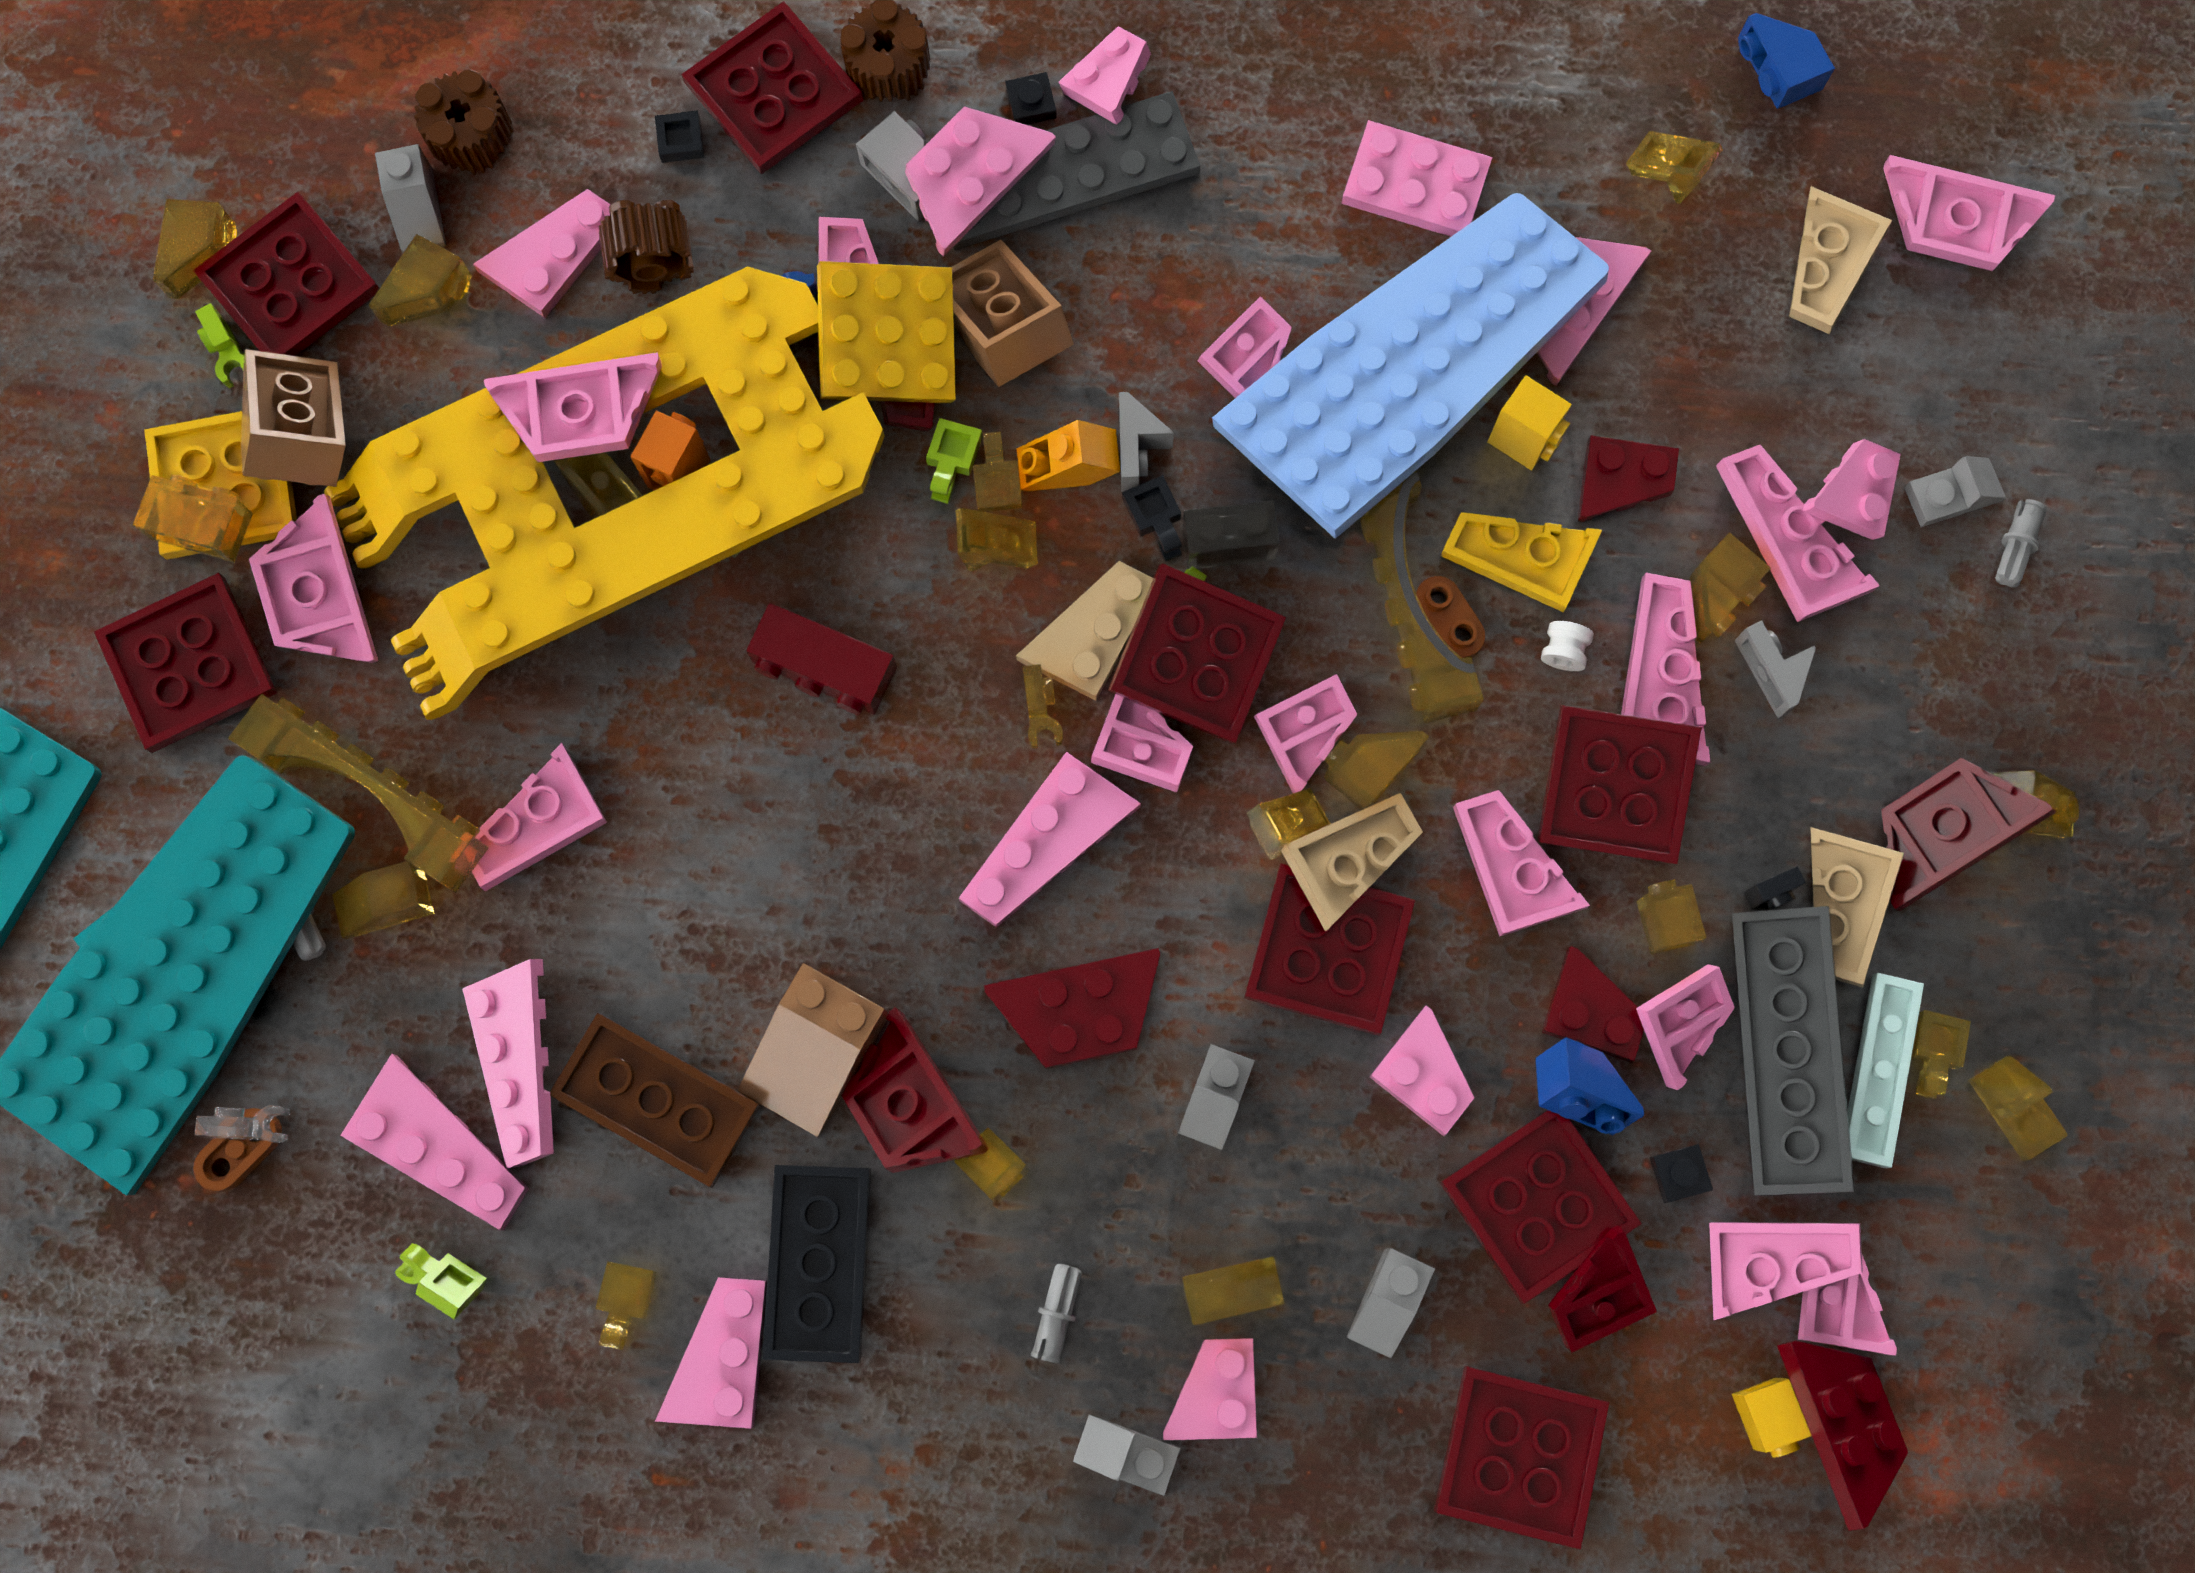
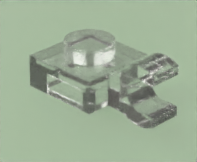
M269 1105L261 1109L255 1117L247 1118L244 1117L245 1109L217 1107L215 1108L214 1116H196L194 1135L211 1139H262L273 1143L285 1142L288 1139V1134L273 1133L270 1129V1122L278 1115L289 1116L290 1109L278 1105Z

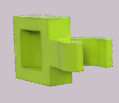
M210 303L195 311L203 326L197 330V333L211 354L216 351L219 352L215 373L218 379L230 389L234 387L229 376L231 370L235 367H241L244 371V353L228 322Z
M939 418L926 456L927 465L937 467L930 485V491H933L931 495L932 500L948 504L953 492L956 474L960 473L970 476L983 437L981 429Z
M413 1243L400 1255V1259L404 1263L395 1271L396 1276L408 1284L418 1283L415 1294L454 1320L483 1291L487 1280L486 1277L449 1253L438 1261L430 1256L421 1246Z

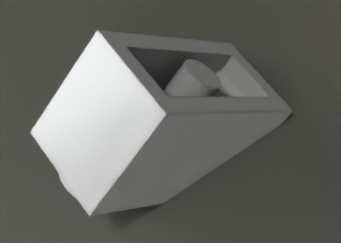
M893 111L856 143L860 165L919 222L924 217L919 207L920 200L917 193L911 188L905 168L906 164L925 146L924 141L926 137L915 122L910 119L905 122Z
M416 144L375 153L382 195L402 253L405 255L446 246L433 168L420 146Z
M1392 1248L1384 1249L1346 1338L1392 1358L1417 1313L1435 1268Z

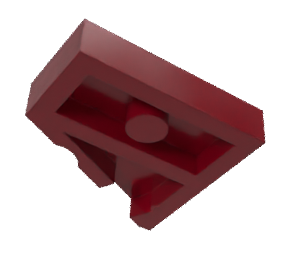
M1591 435L1587 441L1577 521L1587 522L1592 520L1594 516L1613 510L1620 512L1633 508L1637 503L1643 501L1652 502L1671 496L1675 489L1679 448Z

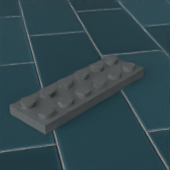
M1173 91L1122 106L1121 109L1124 116L1117 125L1096 114L1045 130L1052 132L1056 136L1053 147L954 246V250L1200 174V163Z
M1829 906L1732 913L1754 1195L1855 1193Z

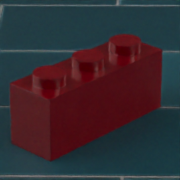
M772 603L768 604L746 649L752 663L755 664L753 668L760 674L774 680H778L780 675L796 681L794 686L800 691L814 697H820L821 692L837 699L836 705L856 715H861L862 710L875 715L897 669L892 654Z

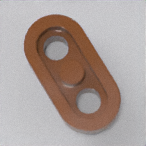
M1433 576L1424 580L1419 585L1415 598L1429 625L1448 649L1461 661L1472 659L1479 653L1485 641V630L1480 620L1452 580L1442 576ZM1441 592L1446 597V602L1441 604L1435 603L1431 599L1430 594ZM1455 630H1467L1470 634V639L1467 641L1459 640L1455 635Z
M250 1108L238 1113L197 1155L193 1167L197 1182L205 1189L219 1192L230 1191L240 1185L278 1146L282 1136V1127L279 1119L273 1113L258 1108ZM258 1125H262L265 1130L264 1137L256 1142L252 1136L253 1130ZM226 1159L230 1164V1170L222 1177L218 1172V1166Z

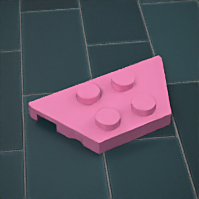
M964 106L906 164V176L912 190L917 193L920 200L919 207L925 221H928L936 239L937 250L943 257L1053 147L1056 136L1052 132Z
M1893 155L1888 157L1883 168L1907 250L1993 271L2055 199V195Z
M1575 237L1608 264V279L1537 352L1548 370L1547 377L1553 385L1557 386L1647 260L1651 252L1650 249L1641 246Z
M657 352L484 379V385L537 462H545L629 449L662 368V363Z
M326 494L318 495L312 501L314 505L295 522L291 520L278 532L276 539L272 543L265 544L249 558L274 646L369 663L378 662L330 496Z

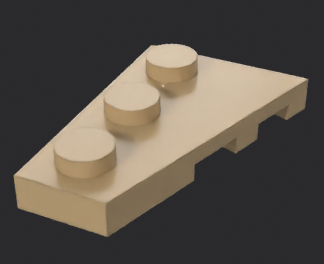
M1811 186L1789 317L1830 334L1886 236L1892 220Z
M1118 561L1016 655L1017 661L1096 701L1127 645L1154 578Z
M1399 793L1286 844L1281 852L1324 930L1327 931L1423 831L1402 794Z
M1811 827L1814 907L1829 906L1836 980L1863 988L1904 853Z

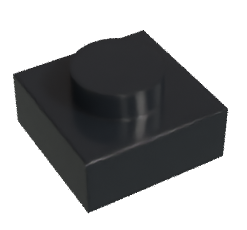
M1047 72L1005 81L1013 121L1029 125L1057 118L1056 106Z
M698 110L655 116L658 152L662 163L705 158L701 119Z
M1797 866L1754 885L1745 891L1744 894L1752 909L1767 903L1769 909L1773 910L1795 900L1796 897L1792 891L1806 882Z
M1699 1144L1649 1157L1664 1203L1713 1190Z

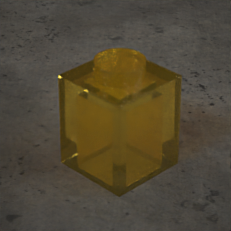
M1675 880L1656 883L1648 886L1649 893L1636 901L1651 955L1693 946L1706 939L1692 884L1677 887Z

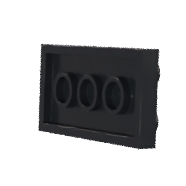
M775 1165L762 1360L861 1363L871 1184L870 1168Z

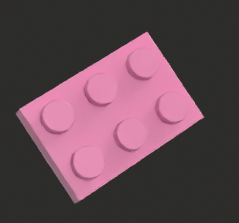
M1368 120L1341 204L1452 237L1472 222L1492 157Z

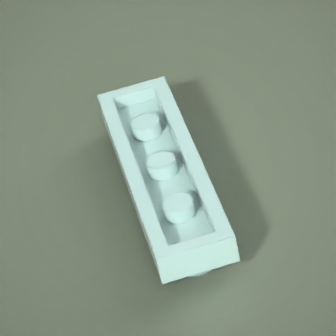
M1882 973L1872 975L1848 1106L1853 1161L1885 1169L1892 1168L1924 983Z

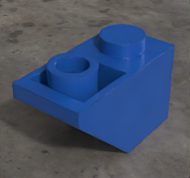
M1755 13L1748 16L1738 36L1739 49L1742 56L1752 63L1758 74V81L1762 92L1766 96H1770L1777 109L1823 90L1835 69L1815 32Z
M1565 1037L1535 1058L1539 1107L1612 1136L1623 1131L1627 1126L1644 1116L1642 1105L1603 1052Z

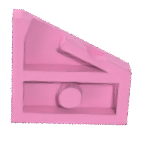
M1118 26L1059 81L1063 94L1117 125L1124 116L1121 109L1126 94L1133 95L1139 82L1138 76L1145 69L1151 52L1147 42Z
M1115 694L1093 751L1091 763L1177 792L1189 762L1193 745L1178 731L1170 729L1166 724L1165 718L1158 712Z

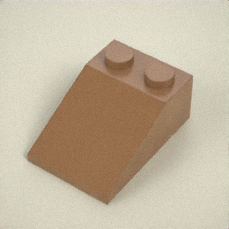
M1002 240L952 266L954 327L978 364L998 387L1074 345L1061 304Z
M245 349L241 431L243 476L257 477L263 480L274 479L308 485L337 487L346 446L337 362Z
M803 963L781 999L737 1091L819 1138L842 1099L841 1095L849 1081L860 1068L862 1059L869 1046L875 1042L887 1021L885 1018L888 1015L887 1011Z

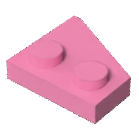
M1260 296L1197 361L1236 398L1280 362L1292 327Z
M1866 439L1853 443L1843 455L1840 466L1832 469L1823 480L1825 485L1816 497L1808 499L1804 504L1803 512L1871 540L1884 537L1901 454Z
M1336 674L1254 716L1293 794L1303 790L1307 781L1331 752L1334 744L1353 722L1357 713Z
M1709 964L1636 1008L1666 1087L1679 1090L1685 1085L1687 1079L1683 1076V1073L1696 1054L1704 1056L1713 1042L1716 1030L1724 1025L1735 1008L1718 966Z
M1427 1005L1370 1075L1372 1080L1443 1136L1449 1132L1474 1099L1432 1009Z
M1863 1255L1862 1274L1803 1292L1798 1340L1896 1356L1897 1347L1894 1339H1889L1880 1311H1883L1876 1291L1869 1284V1271Z
M1253 1338L1204 1340L1169 1421L1164 1428L1163 1440L1257 1438Z

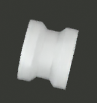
M1551 622L1547 631L1550 637L1549 645L1543 648L1541 660L1547 665L1561 670H1584L1587 663L1584 653L1586 647L1592 643L1593 631L1573 622Z

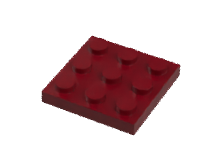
M785 1L681 74L686 86L761 175L864 101L862 91Z
M296 192L193 270L259 351L290 356L299 354L381 291L375 281L299 192Z
M1162 563L1158 566L1108 691L1231 744L1236 743L1286 617Z
M220 573L214 574L94 631L144 749L150 753H154L277 694L227 580Z
M1560 705L1537 841L1678 864L1702 727Z
M1280 863L1244 999L1380 1036L1415 900L1369 887L1325 931L1290 866Z
M1546 1110L1440 1182L1521 1304L1527 1303L1578 1268L1611 1228L1618 1225L1628 1234L1642 1224L1570 1119L1563 1118L1549 1110Z
M1464 1366L1434 1512L1581 1550L1610 1402Z

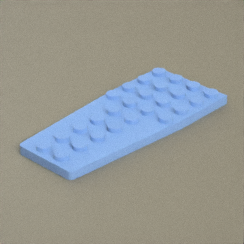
M1520 193L1511 194L1307 338L1213 416V427L1336 539L1434 456L1607 282L1609 266L1603 259Z

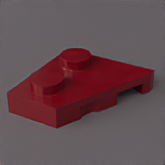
M1573 946L1567 948L1542 1033L1559 1039L1567 1037L1599 1050L1606 1055L1632 1063L1635 1061L1644 1028L1636 1010L1638 1007L1578 948Z
M1618 1225L1608 1231L1548 1304L1564 1345L1571 1353L1657 1312L1626 1233Z

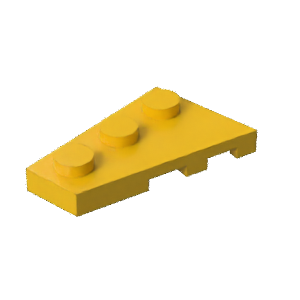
M1461 512L1440 556L1564 612L1602 530L1586 528L1585 531L1562 528L1561 524L1545 523L1544 525L1520 523L1513 518Z

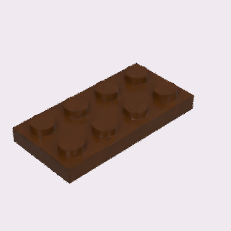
M598 1012L550 1091L551 1097L710 1188H713L761 1106Z

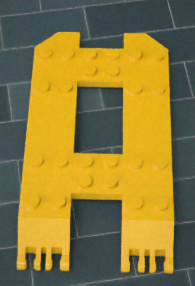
M747 266L516 373H527L658 352L662 368L643 414L707 384L740 449L729 456L576 528L544 462H537L487 388L370 441L344 479L337 482V487L327 486L324 493L330 496L332 505L336 507L342 506L360 496L356 504L340 510L336 515L338 525L344 528L342 533L346 542L357 543L377 533L371 542L354 549L352 556L358 568H369L388 559L419 518L458 500L490 566L489 569L440 591L411 628L396 634L391 639V643L398 655H408L416 649L428 645V649L424 654L409 659L403 666L406 676L413 678L410 681V685L415 693H426L444 682L446 684V687L439 694L427 697L420 704L427 720L439 718L456 710L490 670L864 493L870 477L869 470L876 453L880 451L885 437L884 431L864 392L822 411L789 347V345L819 332L818 305L806 283Z

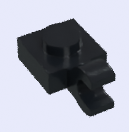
M1162 475L1122 492V499L1140 537L1153 532L1165 562L1181 556L1180 547H1182V544L1172 523L1181 520V511L1164 476Z

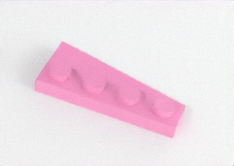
M1761 445L1723 458L1716 465L1797 622L1869 594L1880 586L1870 574L1865 577L1851 559L1855 556L1843 542L1838 545L1821 525L1825 520L1803 512L1804 503L1795 494L1797 487Z
M1645 573L1641 580L1621 714L1702 727L1695 764L1707 766L1710 763L1709 746H1706L1704 726L1706 725L1705 708L1701 704L1699 685L1701 671L1700 662L1696 658L1695 638L1697 634L1691 581Z
M1066 752L960 895L959 901L997 928L1039 893L1042 887L1060 872L1063 873L1091 846L1100 842L1115 826L1141 807V803Z
M529 959L463 988L506 1169L520 1167L554 1154L550 1092L544 1090L543 1086L545 1066H549L548 1047H541L540 1019H546L545 999H539L537 977L544 976L543 959Z
M391 1054L340 1136L495 1228L505 1230L529 1188L509 1168L506 1169V1165L469 1130L470 1128L458 1116L454 1115L437 1098L438 1096L424 1082H421L408 1069V1066L397 1055Z

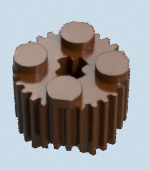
M875 0L874 3L870 4L869 9L862 7L861 13L855 12V18H849L848 25L844 26L841 30L840 41L846 73L862 91L864 100L868 98L874 100L875 97H879L880 102H883L884 98H888V101L892 102L893 98L896 97L898 100L906 99L910 101V95L917 96L918 89H924L923 78H927V70H930V53L926 29L923 28L922 21L917 19V14H911L909 8L902 10V5H897L894 0Z
M467 69L459 75L456 71H453L452 76H448L445 73L443 74V79L436 77L434 84L429 82L421 85L415 94L418 105L414 107L417 112L414 118L417 121L416 126L434 158L438 161L441 160L445 166L449 164L454 170L459 166L461 171H471L473 175H476L477 170L484 173L486 167L493 169V163L499 159L498 153L505 152L503 146L509 145L508 138L511 137L514 129L511 125L512 121L489 81L485 82L480 73Z
M619 200L609 206L610 216H605V220H601V225H599L605 279H610L612 282L616 279L617 283L623 282V285L628 284V290L632 291L633 294L642 292V294H647L648 292L656 294V291L662 290L661 284H664L665 281L672 282L673 278H680L682 281L692 277L691 273H694L688 225L678 203L673 200H662L654 206L650 205V203L642 206L641 204L635 205L634 202L629 200Z

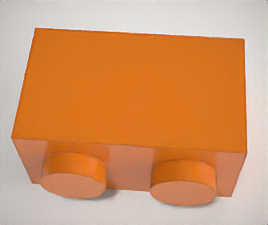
M657 410L630 456L646 486L652 490H657L709 465L711 461L703 444L704 441L700 438L696 424L692 420L679 413L673 412L671 416H668Z

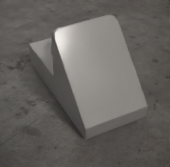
M1119 392L1121 492H1124L1139 485V476H1148L1147 449L1173 448L1174 433L1130 393Z
M1962 457L1952 468L1910 481L1904 487L1920 527L1999 503L2006 499L1990 459L1984 457Z
M1761 620L1745 628L1734 641L1779 719L1787 715L1799 704L1816 647L1812 646L1784 660L1781 655L1782 646L1778 637L1773 631L1767 630Z
M1210 1044L1178 1134L1222 1150L1255 1060Z
M1089 1414L1073 1462L1113 1480L1119 1481L1120 1479L1164 1496L1180 1447Z

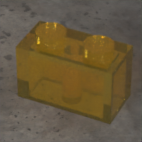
M172 474L170 480L152 475L133 526L151 540L235 563L253 513L239 501L241 496L229 489L214 486L212 491L198 488L196 482L183 476Z

